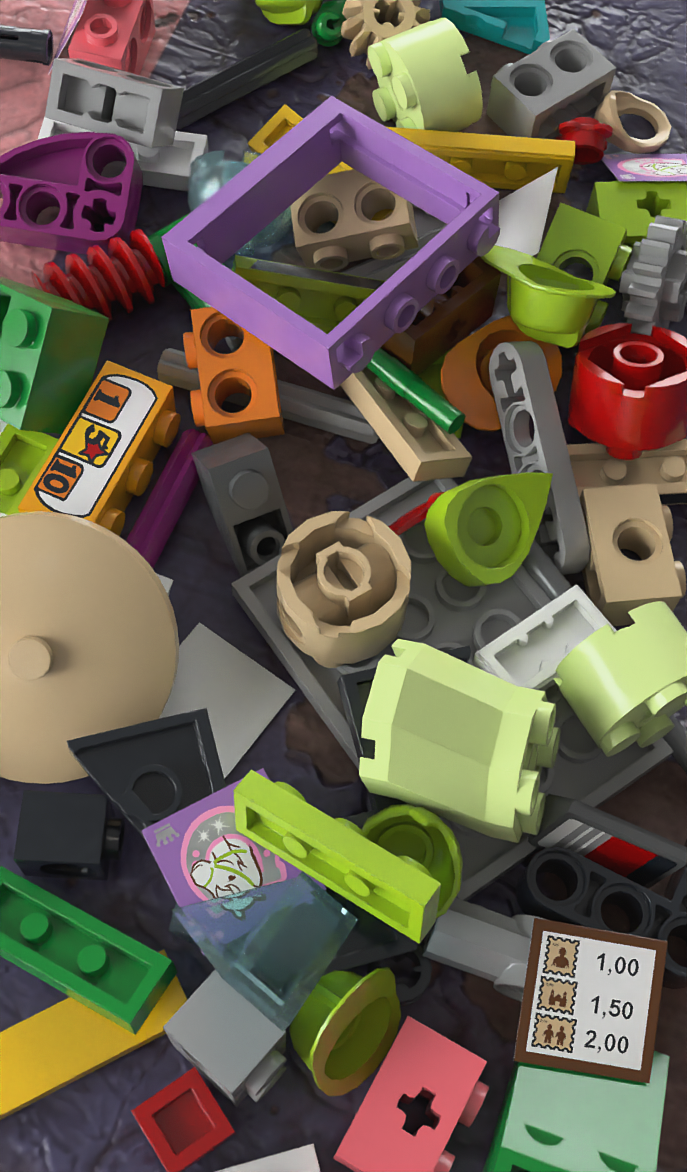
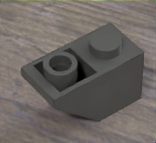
M248 432L192 452L191 454L209 509L240 577L245 576L280 555L288 535L293 532V528L268 447Z

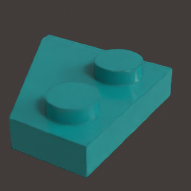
M439 0L441 18L448 19L459 30L506 47L531 54L544 42L550 40L545 0Z

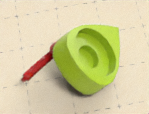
M524 472L470 480L446 492L433 493L428 498V501L413 508L388 527L399 536L426 518L424 526L431 549L437 561L452 578L469 587L501 583L514 575L530 551L547 504L553 473Z

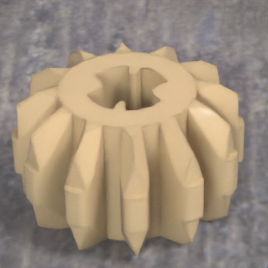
M346 0L342 14L347 20L342 23L341 35L342 38L353 40L349 48L351 57L359 56L363 53L368 55V47L370 45L428 22L430 20V10L419 7L421 0ZM367 57L366 66L370 70L372 67Z

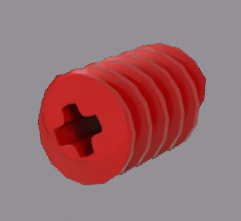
M142 229L131 231L129 246L120 237L111 238L108 243V255L98 245L88 247L87 265L77 254L71 253L67 255L65 259L66 274L55 262L51 261L44 264V282L31 271L36 289L70 300L90 310L95 308L101 315L108 317L109 321L112 320V301L117 300L127 313L133 312V293L138 292L151 305L155 303L154 285L160 284L161 287H165L164 274L158 257Z

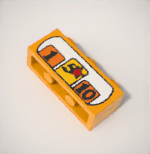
M107 360L19 504V512L43 511L74 515L92 521L120 536L125 522L124 511L133 495L141 496L144 493L153 473V460L161 446L167 448L171 445L178 432L181 417L179 413H176L173 386Z

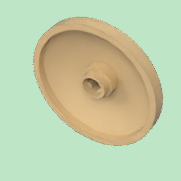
M34 511L0 517V777L38 784L63 783L81 779L89 775L70 754L67 740L159 719L172 692L179 662V637L174 610L163 584L149 563L136 549L107 528L74 515L57 512Z

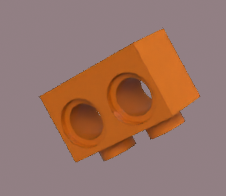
M213 307L192 309L193 332L183 333V342L188 368H198L200 389L190 391L191 407L196 427L205 426L213 445L248 432L256 439L284 435L273 348ZM234 336L243 340L240 348L233 353L220 354L214 351L216 344L225 337ZM244 393L251 397L249 405L240 412L229 413L221 409L223 401L231 394Z

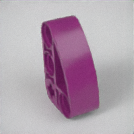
M66 133L32 141L1 155L0 198L3 199V204L0 208V241L87 255L88 247L98 245L108 255V243L114 237H120L129 246L130 233L136 227L143 186V173L130 144L123 137L110 133ZM113 161L127 163L120 175L113 178L101 176L103 168ZM48 207L60 208L58 217L52 223L47 225H38L36 223L38 215L42 210ZM105 217H112L113 225L104 223V231L96 232L95 224L103 225Z

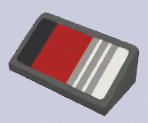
M548 794L545 797L544 814L538 834L528 835V842L532 846L542 850L549 847H562L572 850L645 888L652 887L687 865V847L576 799Z

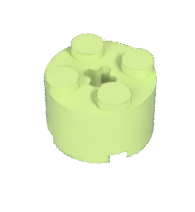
M446 18L428 21L368 47V58L377 76L379 88L373 91L372 97L376 111L382 121L385 122L393 119L397 128L459 132L469 127L472 123L479 121L483 109L477 70L469 74L466 73L460 56L470 51L462 35L451 21Z
M651 602L629 611L628 614L635 622V624L629 627L622 628L616 632L613 631L609 624L601 627L568 653L555 670L560 677L554 678L555 684L598 748L602 749L607 757L621 752L635 741L640 748H644L661 739L674 728V724L669 717L685 705L687 707V631L665 602Z

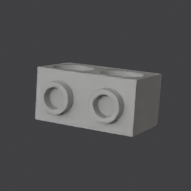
M573 29L555 40L544 42L536 51L514 64L508 63L500 68L493 75L486 114L508 136L553 139L560 134L558 131L561 123L578 117H589L596 112L599 104L610 92L616 67Z
M54 58L45 118L97 133L115 134L123 137L128 142L148 148L173 145L184 88L80 58Z
M218 967L163 1026L173 1046L236 1107L247 1095L256 1103L259 1102L286 1070L284 1063L287 1059L282 1055L286 1051V1031Z

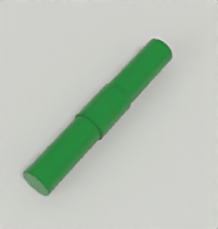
M381 347L374 353L366 367L376 374L382 382L403 399L408 400L448 434L455 433L460 429L466 418L464 413L422 381L421 377L396 357H392Z

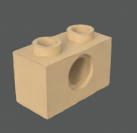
M657 483L583 488L579 499L589 536L590 555L587 565L582 570L588 598L612 626L635 624L628 612L651 602H665L673 612L679 600L685 595L686 575L682 563L674 561L670 545L673 535L672 514L667 505H661ZM620 549H628L635 552L642 561L627 558L621 553Z

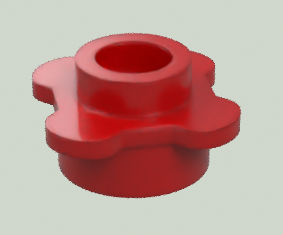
M578 117L561 123L558 131L561 136L555 138V140L575 141V159L573 164H593L604 157V151L607 150L608 146L606 138L613 135V128L608 124L600 123L594 118Z

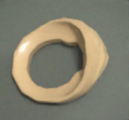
M611 90L597 107L594 119L600 123L608 124L613 128V135L606 138V141L630 153L655 152L667 142L671 130L666 114L654 103L624 91ZM623 114L642 116L654 127L655 137L648 140L630 137L623 129L619 116Z

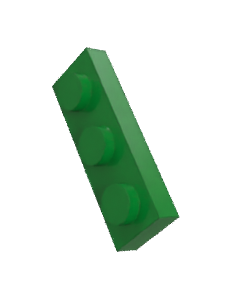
M0 866V956L136 1035L177 974L173 961Z

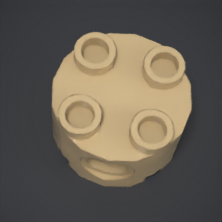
M331 511L307 519L288 535L281 549V557L277 566V614L284 632L303 653L312 656L319 665L326 668H337L344 664H354L374 657L395 640L404 624L410 594L411 560L401 538L384 522L368 515L366 521L359 518H349V511Z

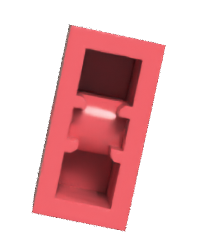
M407 1016L333 1159L354 1172H449L455 1160V1155L444 1148L457 1122L469 1128L483 1104L489 1086L478 1079L487 1061ZM417 1095H420L429 1101L425 1114L434 1123L432 1128L423 1125L411 1135L402 1129L406 1120V1114L397 1108L398 1101L410 1104Z

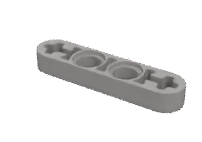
M532 341L500 343L493 350L490 357L489 375L512 474L524 472L553 473L548 501L534 539L563 575L579 573L589 561L590 542L545 355L540 346ZM530 414L534 421L535 432L533 441L529 433Z

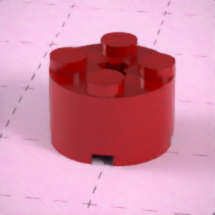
M632 323L609 324L589 331L582 337L579 343V350L574 364L568 423L587 438L605 445L607 453L614 458L634 460L639 458L644 450L663 448L681 441L687 436V338L669 329L652 326L651 335L631 333Z

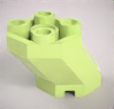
M397 639L391 646L395 656L385 654L378 662L362 718L361 738L376 741L375 758L360 757L359 776L368 791L396 798L416 807L422 806L438 816L493 838L519 843L523 832L537 835L544 814L546 797L545 793L539 792L540 774L542 767L551 769L554 767L560 742L561 730L559 727H554L556 704L547 702L545 691L516 686L429 645Z

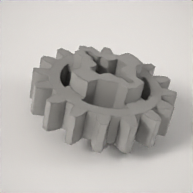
M657 215L655 222L649 224L647 240L636 241L633 245L632 255L626 270L622 273L619 289L623 296L621 310L625 311L624 317H628L627 323H632L631 333L651 335L652 326L668 329L670 321L680 322L683 318L687 303V221Z

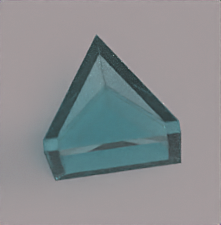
M303 871L293 879L171 909L222 979L282 1031L292 1023L358 921L357 918Z

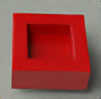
M193 1067L131 1110L167 1172L185 1171L236 1134L196 1067Z

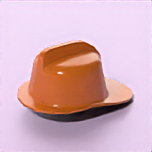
M511 315L489 323L458 342L446 354L441 368V389L445 399L465 414L464 423L477 430L496 431L501 429L489 375L490 357L498 344L514 341L535 342L540 346L545 355L554 392L562 376V356L558 345L535 340L527 336L513 322Z

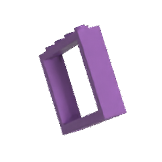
M330 96L161 238L173 281L335 390L352 373L362 371L369 364L374 353L395 333L405 331L415 319L417 312L437 294L447 292L456 281L458 274L476 257L486 255L493 248L501 229L499 228V192L335 97ZM344 162L446 223L447 226L331 332L326 334L222 264L339 163Z

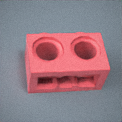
M88 0L68 48L69 58H80L140 75L156 32L153 1Z

